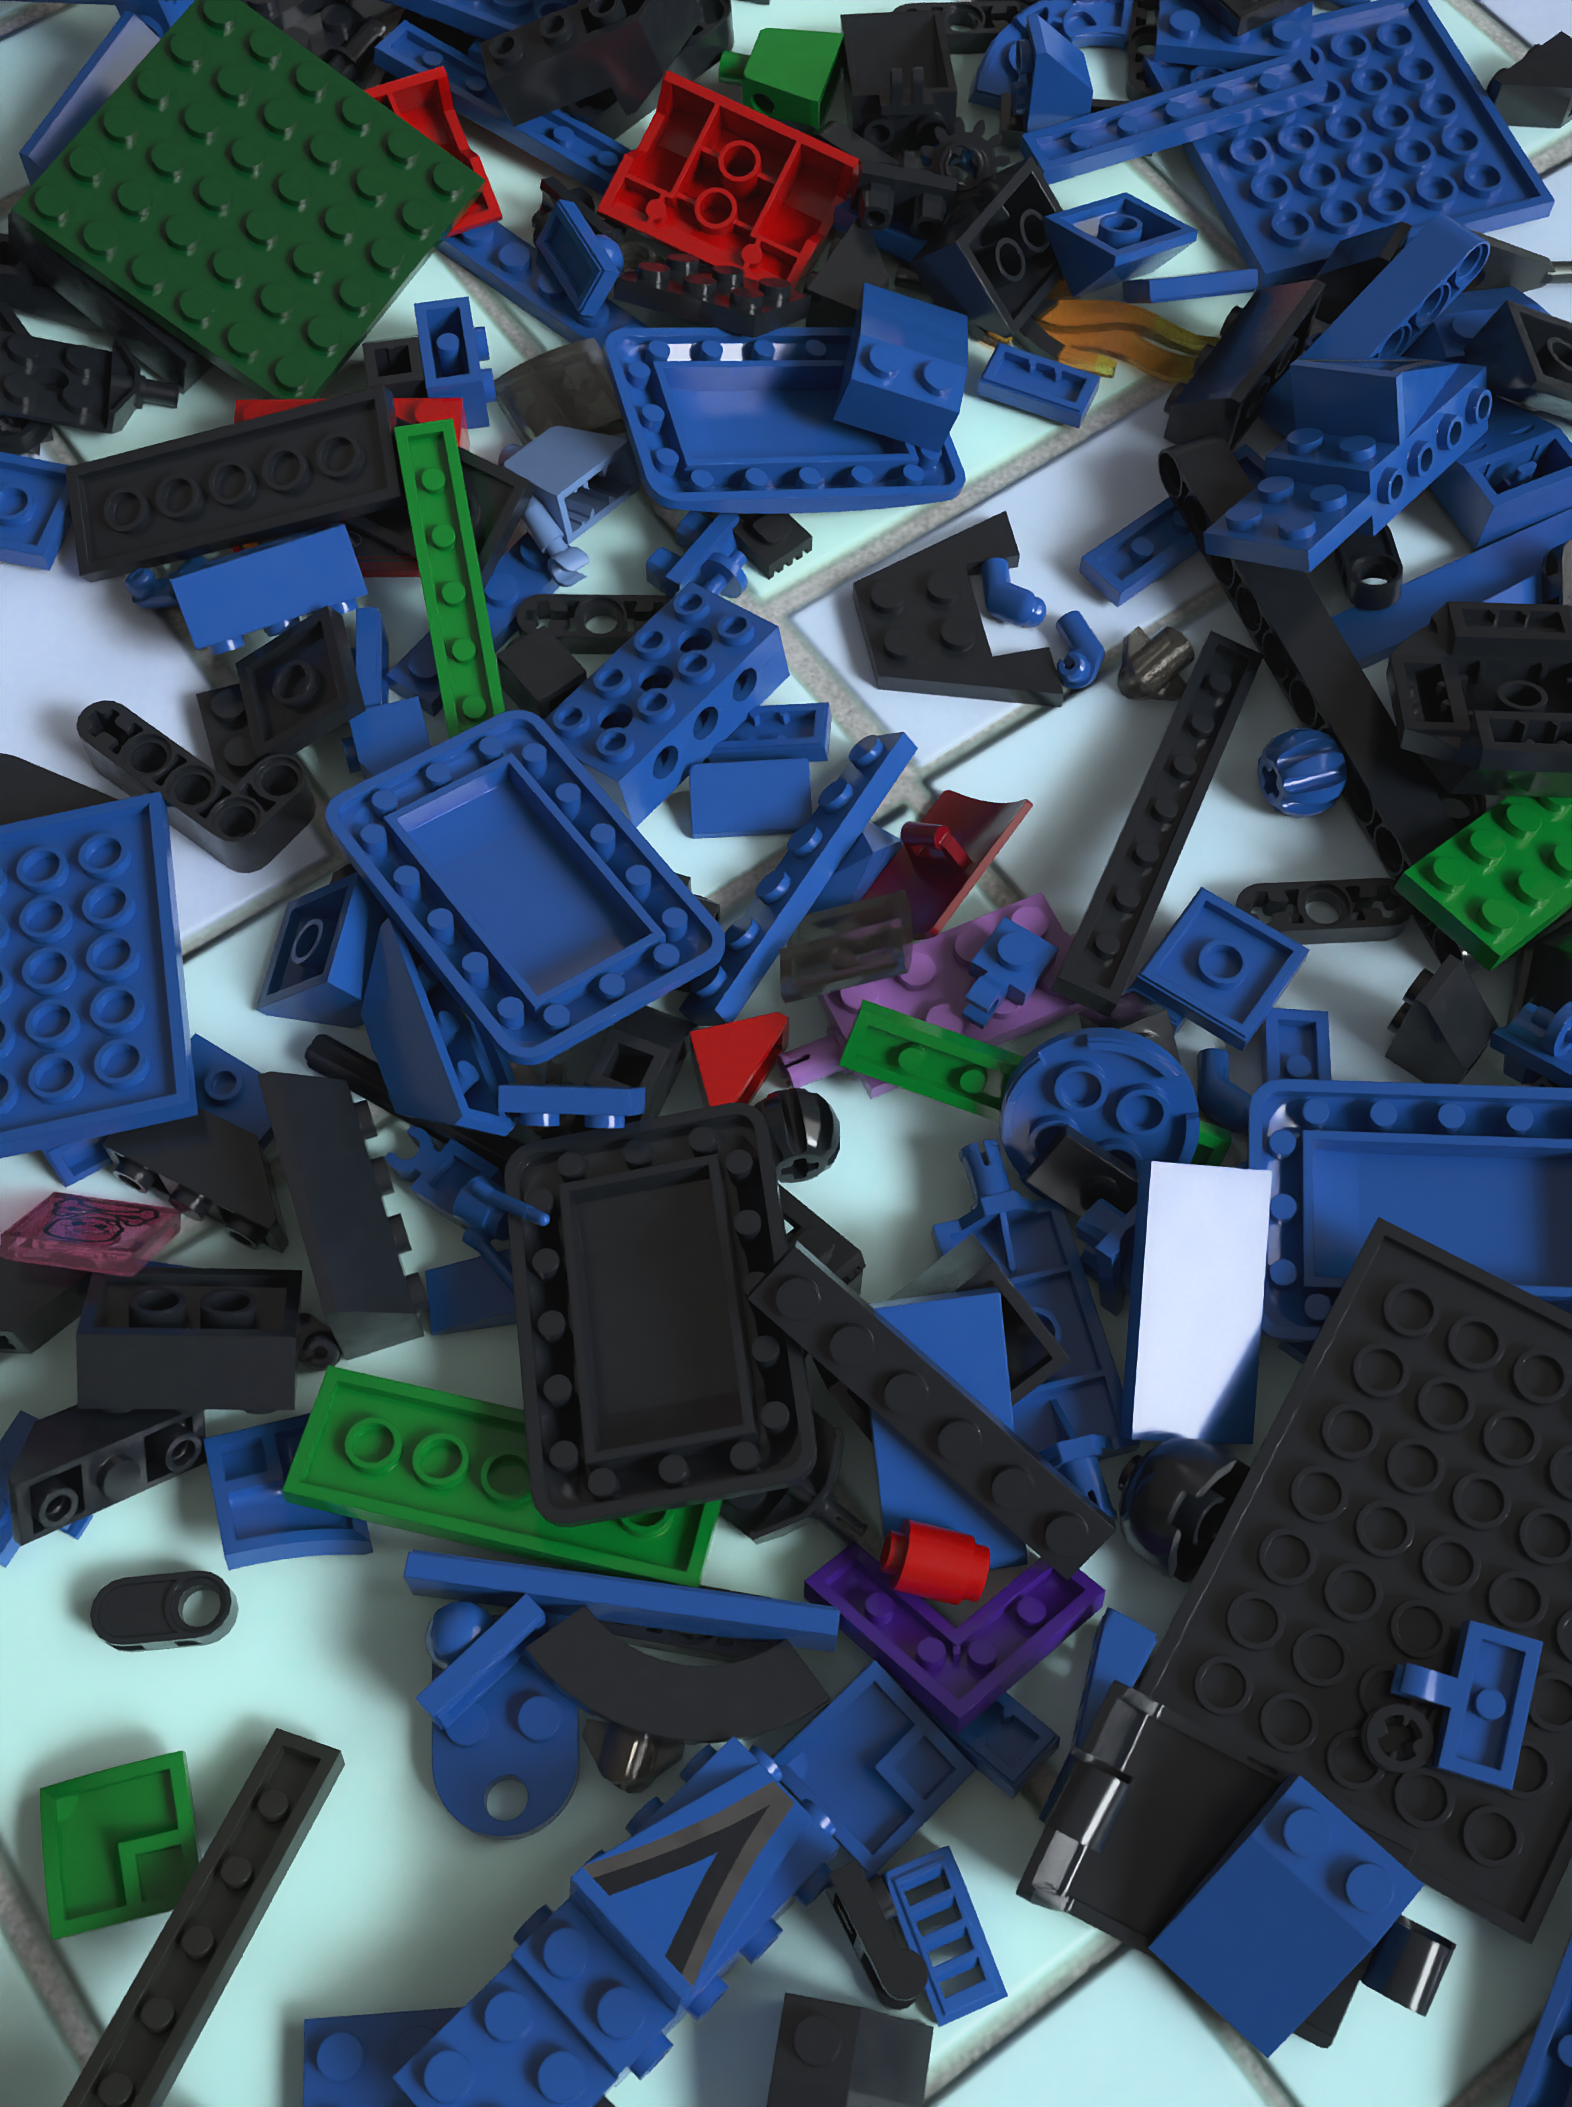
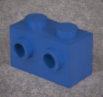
M469 296L414 303L428 398H462L467 428L489 427L486 403L497 402L492 368H480L479 361L490 360L485 326H473Z

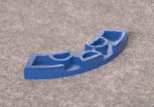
M1041 0L1017 14L989 45L974 75L968 102L1000 110L1002 93H1011L1012 83L1020 81V74H1018L1016 67L1017 40H1024L1028 15H1039L1077 48L1107 46L1123 49L1129 40L1134 0Z

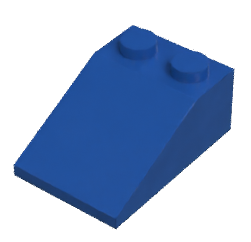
M864 282L859 297L833 420L939 453L960 413L968 372V316Z
M1291 1772L1153 1939L1148 1948L1266 2058H1269L1376 1946L1424 1884L1301 1775Z

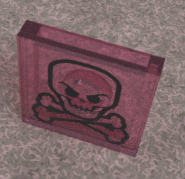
M53 1192L1 1234L0 1257H5L6 1260L133 1277L180 1232L181 1213L175 1208Z

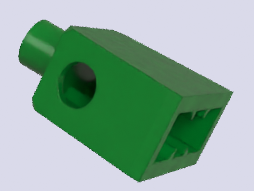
M766 27L760 30L751 55L727 50L723 51L719 64V82L742 87V105L768 117L814 126L816 132L826 121L842 78L844 34Z

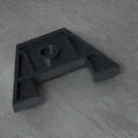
M1006 510L853 583V600L879 690L1062 707L1064 693L1049 647L992 656L968 577L969 575L981 574V564L990 558L1005 559L1009 564V569L1018 567L1020 553Z

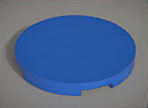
M1103 1027L1078 1029L1060 1034L1038 1045L1013 1070L1005 1085L1000 1103L999 1135L1006 1155L1019 1173V1180L1043 1199L1050 1197L1026 1182L1027 1169L1066 1124L1138 1172L1140 1160L1190 1164L1199 1139L1200 1124L1197 1098L1193 1085L1183 1067L1168 1051L1157 1043L1139 1034L1121 1029Z

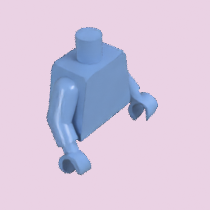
M559 425L550 427L525 447L512 443L506 445L498 459V466L531 481L536 487L519 522L526 528L540 551L550 555L551 558L548 559L547 565L553 580L561 587H570L586 578V575L577 572V570L590 563L588 555L577 547L568 548L566 544L569 545L640 489L639 482H642V478L630 440L622 436H611ZM660 505L665 510H672L671 508H667L665 506Z

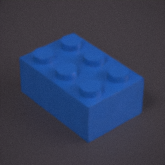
M339 522L310 528L168 574L195 649L207 647L211 656L244 646L245 642L242 635L262 628L268 637L280 635L301 622L299 616L318 611L326 605L340 614L359 608L355 598L369 594L345 524Z

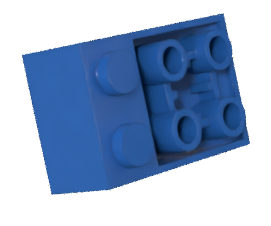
M1498 396L1492 397V408L1488 417V431L1428 487L1473 549L1477 550L1572 508V443L1560 427Z

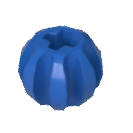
M1308 727L1292 728L1271 739L1263 749L1262 755L1258 759L1259 785L1268 804L1275 811L1294 818L1313 817L1334 806L1340 798L1347 783L1346 762L1336 741L1329 734Z

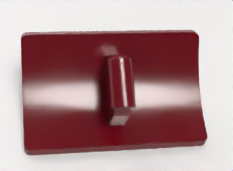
M945 790L921 822L908 821L902 826L900 833L903 842L902 847L851 914L852 922L871 931L899 939L925 940L937 936L1033 807V803L1028 799L1009 803L988 802L971 798L952 790Z

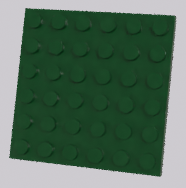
M195 0L12 207L11 213L13 222L262 399H317L482 193L485 179L241 0Z

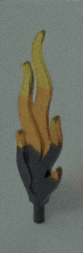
M901 263L897 269L894 284L929 295L913 267ZM1062 280L1058 281L1012 337H1001L968 322V332L983 343L996 348L998 342L1012 346V340L1014 339L1032 354L1105 378H1113L1115 376L1117 362L1112 359L1115 358L1168 383H1178L1181 381L1187 384L1194 375L1192 374V369L1197 358L1167 351L1146 341L1142 337L1189 355H1199L1207 343L1215 346L1220 340L1217 337L1196 335L1153 312L1135 305L1108 300H1080L1081 296L1073 298L1066 281Z

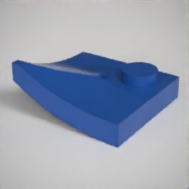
M310 1413L203 1439L223 1553L228 1571L260 1563L307 1556L366 1555L373 1553L367 1521L285 1502L282 1489Z
M876 1660L869 1661L815 1716L771 1756L783 1774V1778L779 1782L799 1803L804 1799H809L827 1815L836 1830L832 1837L853 1860L857 1859L860 1867L867 1875L875 1871L879 1872L976 1770Z

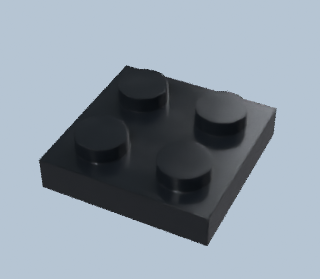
M328 605L235 663L255 756L259 761L275 754L292 756L366 711L343 616Z

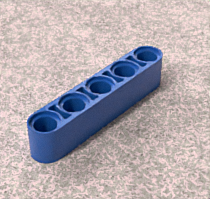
M1446 214L1435 216L1299 359L1380 358L1382 355L1401 356L1479 274L1490 253L1489 242ZM1290 368L1268 391L1259 409L1261 421L1285 438L1296 430Z

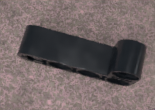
M700 0L704 16L668 68L669 71L694 81L721 60L724 50L732 51L735 41L731 0ZM664 76L638 111L629 116L625 115L612 88L567 105L568 114L615 140L657 108Z
M102 700L92 703L78 716L76 724L78 735L93 767L99 774L131 797L160 791L167 806L169 825L229 869L238 873H252L264 868L315 816L316 803L304 766L295 757L287 754L268 756L258 762L234 785L116 701ZM291 791L288 794L277 796L280 793ZM203 800V801L200 802V803H197V804L192 805L193 803H195V802H197V801ZM249 832L244 836L235 837L239 833Z

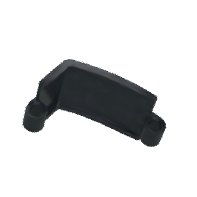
M1115 1679L1106 1694L1082 1748L1079 1749L1072 1746L1038 1819L1045 1823L1046 1826L1018 1884L1016 1895L1032 1904L1050 1910L1066 1912L1165 1964L1148 1948L1149 1944L1289 1776L1291 1771L1174 1712ZM1306 1780L1407 1870L1409 1869L1418 1848V1839L1413 1834ZM1400 1915L1376 1946L1300 2024L1293 2034L1320 2048L1328 2049L1331 2047L1360 1982L1397 2004L1426 2017L1457 1944Z

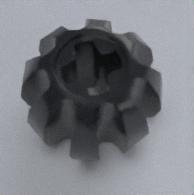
M791 1088L770 1093L766 1098L754 1105L764 1115L770 1131L777 1180L781 1183L804 1182L818 1177L819 1174L831 1168L840 1150V1121L832 1106L818 1093L808 1092L805 1088Z

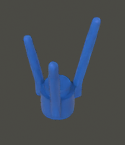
M484 1175L475 1176L458 1193L453 1206V1215L458 1222L467 1227L463 1234L462 1242L479 1252L514 1294L512 1268L493 1247L491 1241L495 1239L500 1241L509 1239L507 1212L540 1226H546L550 1222V1217L547 1213L507 1195L504 1187Z

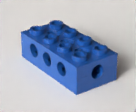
M690 581L549 714L544 721L633 825L637 827L689 776L690 765L702 763L719 741H724L749 717L748 713L755 706H760L790 676L779 626Z

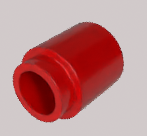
M905 1519L899 1531L889 1530L887 1532L881 1550L879 1570L882 1573L889 1574V1587L891 1590L956 1606L962 1600L976 1603L980 1599L986 1584L990 1565V1549L986 1545L975 1543L974 1536L971 1534Z

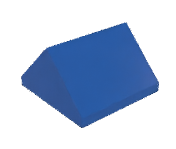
M1127 192L1044 217L1046 234L1073 298L1155 272L1197 240L1198 230Z

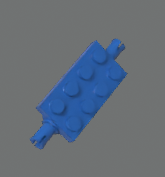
M994 1139L983 1140L985 1151L982 1153L979 1151L977 1142L971 1143L963 1147L958 1155L960 1162L963 1163L975 1202L970 1206L971 1211L961 1218L933 1225L931 1236L938 1259L973 1233L1071 1358L1069 1363L1012 1406L1014 1431L1115 1522L1118 1516L1116 1510L1113 1509L1099 1462L1103 1459L1135 1452L1138 1450L1141 1442L1140 1440L1120 1437L1123 1388L1063 1205L1051 1197L1037 1201L1021 1198L1018 1191L1011 1189L1000 1155L1001 1149L998 1141Z

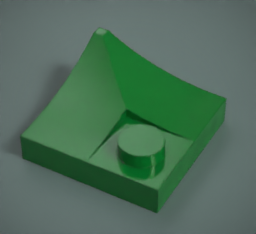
M180 1750L40 1788L42 1853L51 1940H60L169 1913L174 1910L202 1860L186 1752Z

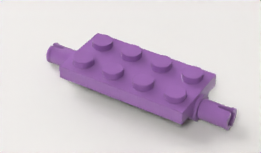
M1040 892L944 931L933 938L922 940L817 983L816 996L827 1015L830 1028L826 1030L827 1036L786 1053L777 1054V1062L783 1078L788 1076L790 1080L786 1081L788 1088H801L839 1071H842L845 1075L852 1073L857 1076L862 1082L870 1100L899 1088L898 1086L839 1066L840 1054L862 999L995 1047L1087 1009V1007L1051 991L1076 933L1069 935L1063 930L1043 893ZM1005 916L1058 947L1059 950L1054 964L1025 1004L1021 1006L1006 997L992 1019L982 1030L961 1017L963 1010L969 1004L965 1001V996L977 980L968 973L971 961Z

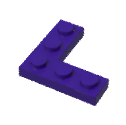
M858 1543L851 1549L846 1547L804 1581V1598L811 1604L837 1607V1610H840L838 1629L873 1660H876L886 1672L957 1735L1103 1607L1106 1592L1105 1589L1080 1569L1067 1580L1040 1557L965 1622L955 1628L919 1596L891 1590L889 1587V1574L880 1572L879 1562Z

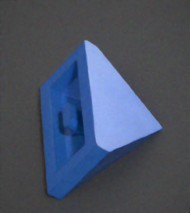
M868 822L805 916L839 935L850 920L851 914L858 903L902 847V840Z

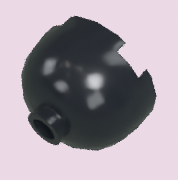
M1172 1438L1156 1445L1144 1456H1134L1125 1465L1118 1480V1490L1121 1491L1118 1505L1120 1529L1131 1550L1153 1570L1164 1577L1167 1576L1172 1579L1174 1576L1183 1583L1192 1580L1213 1541L1212 1537L1219 1529L1250 1469L1249 1465L1238 1460L1232 1452L1222 1446L1200 1438Z

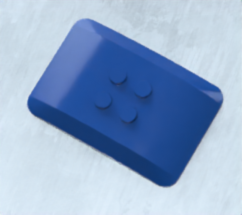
M781 327L755 338L719 328H621L609 333L604 342L603 358L644 488L655 502L667 508L718 513L793 514L906 507L953 500L960 495L966 477L950 433L940 452L937 453L833 420L853 327Z
M510 710L500 713L339 793L331 799L326 807L325 820L330 835L359 876L452 997L496 1049L511 1062L520 1065H537L550 1060L712 969L721 961L725 952V934L720 924L545 721L535 713L526 710Z
M1276 1079L1259 1086L1252 1095L1247 1112V1169L1272 1171L1261 1334L1269 1339L1281 1342L1313 1344L1378 1217L1572 1314V1088Z

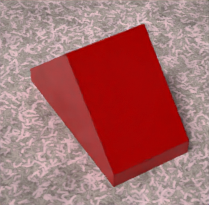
M774 1012L690 1031L691 1060L704 1108L727 1103L751 1104L777 1064V1054L785 1052L788 1047L789 1017L780 1012Z

